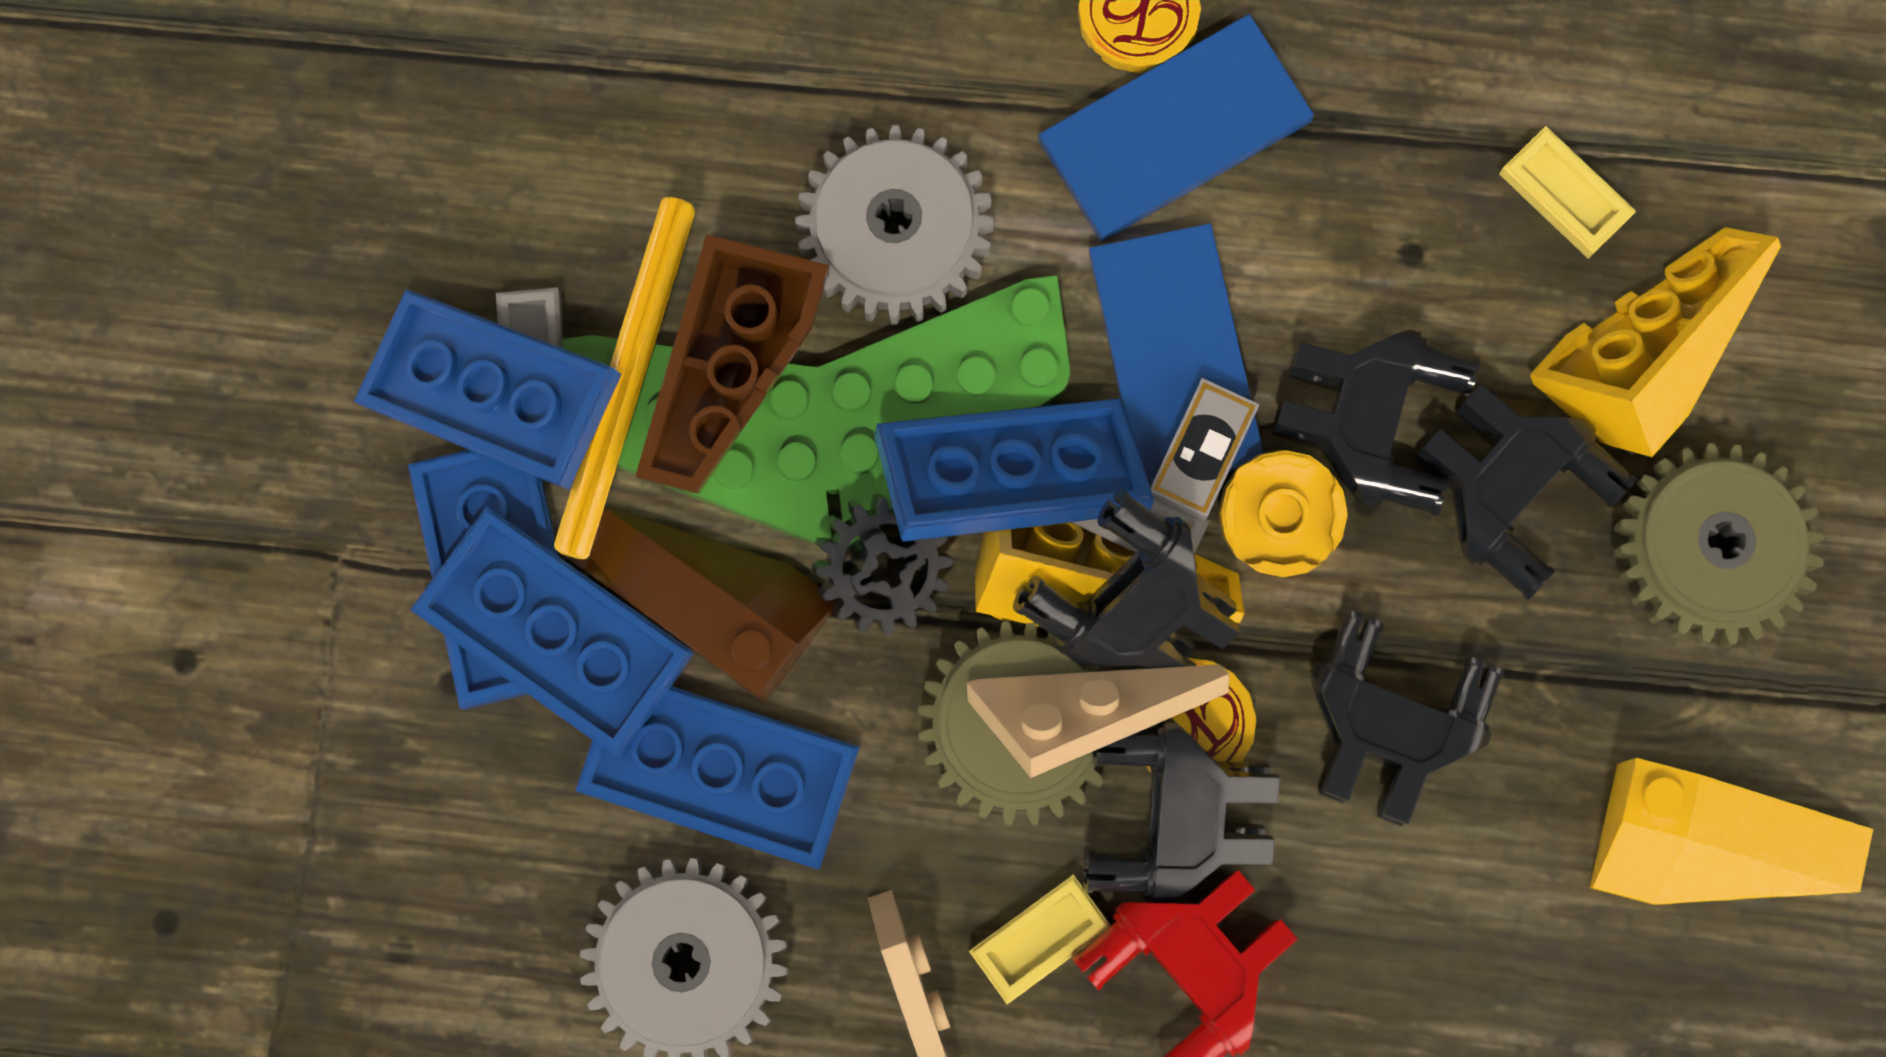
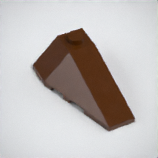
M706 234L635 474L638 479L696 494L701 492L812 330L830 269L829 265Z
M604 506L590 555L586 559H576L563 555L764 704L832 615V609L838 600L825 601L817 591L820 586L787 563Z

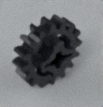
M873 494L871 509L865 510L855 500L848 502L851 518L844 522L840 518L831 515L828 521L836 531L832 539L817 537L815 544L827 553L826 560L812 563V571L818 576L829 578L827 582L817 589L819 595L825 601L834 600L839 597L832 612L841 621L855 612L854 626L864 633L869 629L873 620H876L879 629L885 635H892L894 619L901 618L911 629L916 627L917 622L914 614L916 609L921 606L931 613L937 610L934 601L929 597L933 589L938 591L949 590L950 584L938 576L939 569L952 566L953 558L947 553L939 552L936 549L948 540V536L902 542L900 535L892 538L886 536L880 530L878 524L897 525L894 509H889L888 502L883 495ZM855 538L856 544L851 558L843 563L846 550ZM882 552L891 557L887 561L889 572L884 576H880L874 571L878 567L876 556ZM921 566L919 577L910 589L915 570ZM873 591L881 594L887 603L870 604L855 598L853 595L858 593L862 596Z

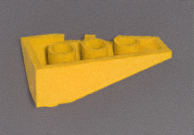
M1724 227L1665 268V280L1641 296L1630 291L1615 301L1617 312L1592 329L1583 323L1566 334L1530 374L1533 384L1571 418L1586 420L1596 428L1594 433L1598 435L1596 440L1600 443L1653 457L1691 413L1781 248L1778 237Z
M1073 522L983 532L975 569L976 612L988 614L1003 621H1017L1025 624L1034 623L1024 615H1020L1013 610L1014 599L1023 585L1033 591L1028 586L1030 578L1035 575L1039 576L1046 584L1064 596H1067L1076 603L1087 601L1135 552L1084 529ZM1194 554L1196 573L1236 602L1237 611L1230 619L1240 623L1245 612L1239 574Z
M1634 758L1617 764L1589 888L1651 905L1860 892L1873 829L1704 775Z

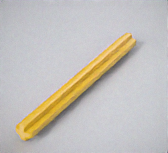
M664 197L661 200L610 363V367L622 375L575 476L554 542L555 549L560 554L568 557L586 559L590 555L695 216L693 205L682 199Z

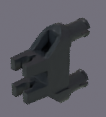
M1414 330L1397 333L1353 355L1300 343L1293 359L1289 378L1336 391L1337 394L1332 412L1284 401L1283 407L1278 413L1273 435L1321 449L1343 484L1362 505L1374 507L1375 504L1381 505L1383 500H1387L1438 516L1445 496H1442V492L1447 490L1449 477L1442 475L1440 477L1394 464V457L1390 456L1408 386H1413L1414 382L1418 381L1469 397L1477 377L1473 375L1479 369L1480 358L1475 356L1469 357L1426 345V338L1421 337V332Z
M1480 384L1455 413L1493 447L1479 462L1441 429L1415 457L1434 475L1449 477L1448 487L1453 491L1457 530L1464 557L1472 564L1477 562L1479 565H1482L1486 561L1519 590L1526 600H1529L1543 586L1542 583L1546 582L1556 570L1552 566L1549 567L1511 534L1515 529L1511 525L1512 522L1559 470L1562 473L1570 470L1601 497L1610 508L1623 497L1627 488H1631L1639 477L1634 473H1630L1595 442L1598 437L1594 433L1596 428L1588 421L1565 417H1520Z
M1119 490L1113 495V501L1118 503L1119 506L1108 499L1099 513L1097 522L1100 527L1109 530L1138 551L1087 601L1076 603L1035 575L1028 580V586L1033 591L1023 585L1014 599L1013 610L1016 613L1024 615L1055 636L1056 645L1062 654L1075 662L1089 666L1141 665L1146 669L1197 666L1187 658L1195 651L1194 642L1177 630L1180 626H1186L1221 649L1240 633L1239 624L1230 619L1237 611L1236 602L1196 573L1190 525L1179 517L1162 519L1133 499L1125 490Z
M1345 610L1344 619L1328 662H1320L1319 666L1314 667L1311 675L1312 686L1318 705L1335 745L1318 795L1341 804L1344 801H1349L1363 762L1367 758L1394 769L1377 818L1402 827L1403 824L1408 825L1410 823L1428 774L1489 744L1492 734L1489 732L1490 726L1485 721L1505 671L1491 664L1489 668L1486 667L1478 685L1486 661L1466 657L1463 663L1464 668L1449 709L1438 711L1368 683L1369 679L1364 674L1384 624L1370 617L1368 621H1365L1359 639L1356 640L1364 614Z
M1169 718L1092 752L1094 766H1150L1153 775L1147 847H1143L1141 853H1112L1086 850L1083 861L1084 865L1088 866V869H1083V888L1086 893H1093V891L1140 892L1141 897L1147 899L1148 903H1167L1192 889L1222 864H1273L1275 839L1271 835H1265L1266 828L1263 825L1225 823L1226 803H1278L1280 777L1277 774H1271V767L1268 764L1216 761L1173 718Z

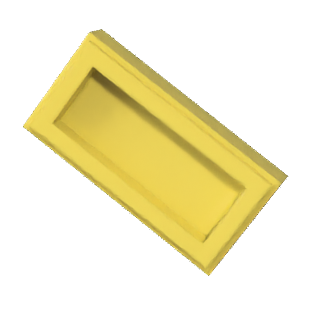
M1547 126L1514 156L1499 173L1504 180L1588 259L1636 212Z
M1073 874L969 952L1005 1003L1009 1004L1096 940L1111 925Z

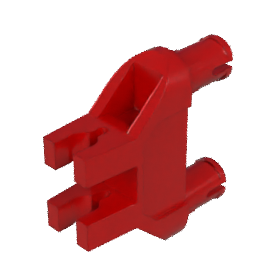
M1237 870L1232 872L1197 904L1121 903L1115 908L1116 913L1112 916L1115 923L1080 954L1075 955L1071 959L1080 971L1084 973L1102 956L1106 958L1105 962L1086 977L1100 991L1105 983L1141 952L1145 956L1151 953L1202 1013L1198 1017L1202 1023L1165 1056L1161 1057H1224L1228 1053L1234 1057L1236 1054L1242 1056L1250 1047L1259 974L1294 944L1298 938L1279 919L1278 921L1274 920L1240 951L1235 948L1217 927V924L1255 891L1254 887Z

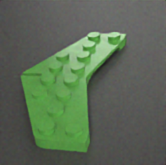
M1057 275L1023 280L817 368L788 363L699 494L665 485L662 486L817 546L815 544L817 537L833 538L832 528L828 521L830 512L827 495L839 494L842 520L844 522L851 518L848 502L855 500L865 510L871 509L873 494L883 495L888 502L889 509H892L893 506L874 437L877 423L1042 407L1050 405L1065 392L1069 382L1070 364ZM596 335L562 339V347L570 352L610 366L618 339ZM654 345L617 464L618 469L634 475L638 468L673 349L672 346ZM855 538L852 540V542H851L850 545L848 546L847 551L850 550L852 547L855 546V544H856Z

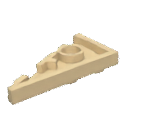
M1220 664L985 678L967 682L968 702L1030 778L1223 696L1229 691V673Z
M892 890L869 897L868 902L880 949L917 1056L947 1057L939 1031L950 1028V1024L939 991L935 990L926 994L920 975L930 972L931 969L920 935L917 933L907 937Z

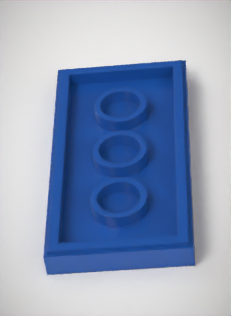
M1248 14L1039 133L1038 141L1102 243L1311 123L1314 114L1251 15Z
M1211 223L1091 247L1088 252L1119 395L1150 487L1202 378L1251 400ZM1255 416L1228 474L1234 473L1237 467L1257 454L1263 453Z
M406 289L354 402L388 418L570 490L622 374L605 364Z
M1121 398L877 423L874 437L902 542L1098 519L1099 513L1108 499L1119 506L1118 503L1113 501V495L1119 490H1125L1133 499L1151 510L1154 503Z
M470 450L408 464L432 579L486 506L560 558L559 552L554 547L556 536L542 479ZM444 634L460 709L467 710L529 695Z
M487 506L410 609L619 759L694 656L690 649Z
M671 687L620 759L592 740L575 791L821 870L860 748L859 746Z

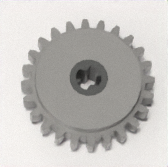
M892 125L889 140L879 141L875 130L870 128L867 129L866 133L867 144L858 147L855 141L847 137L843 139L846 155L839 158L829 151L823 155L824 163L828 170L826 174L813 170L809 172V184L816 192L799 194L800 207L810 212V215L795 217L797 232L811 235L798 242L800 254L806 257L816 256L811 261L829 265L830 269L823 295L829 298L841 291L843 293L841 304L845 312L849 313L859 302L865 307L867 321L872 322L879 309L888 310L891 324H898L901 310L911 309L912 315L917 322L923 321V305L932 303L940 313H943L947 310L945 299L947 292L951 291L960 298L967 295V287L962 279L964 275L974 279H979L982 275V266L974 259V256H990L991 243L979 237V235L992 233L994 230V218L979 215V213L991 208L990 193L974 194L982 185V175L980 171L964 175L963 171L967 166V155L962 151L949 159L946 156L948 149L947 139L941 137L930 147L925 145L924 129L917 128L911 141L902 140L899 125ZM891 216L904 217L906 230L899 225V234H888L885 231L884 220L891 224Z
M690 858L686 867V873H678L674 861L668 859L663 860V876L655 878L654 874L647 867L638 869L641 885L635 889L625 881H619L616 884V888L622 900L617 905L604 900L599 902L597 906L608 918L604 925L587 924L585 929L589 934L598 938L596 948L580 950L581 958L595 962V972L586 974L580 980L581 985H597L600 995L593 998L587 1004L589 1010L606 1008L610 1014L601 1026L602 1031L609 1033L620 1027L626 1032L620 1044L622 1050L628 1051L640 1042L645 1044L643 1057H657L660 1051L668 1052L667 1057H683L684 1053L690 1052L692 1057H708L707 1049L713 1047L720 1057H731V1046L728 1040L736 1037L747 1046L754 1041L752 1033L747 1027L752 1020L765 1026L771 1022L772 1019L762 1009L765 1000L782 1001L783 994L770 986L773 977L788 975L789 968L780 964H774V953L788 948L787 941L771 940L769 930L775 928L781 920L778 915L762 918L758 912L767 900L764 893L753 895L749 899L743 895L749 879L740 875L730 885L724 883L726 866L718 863L711 869L709 876L702 875L700 860ZM683 944H689L694 947L692 958L701 963L697 975L695 973L685 974L686 982L676 978L678 967L669 963L673 951H685Z

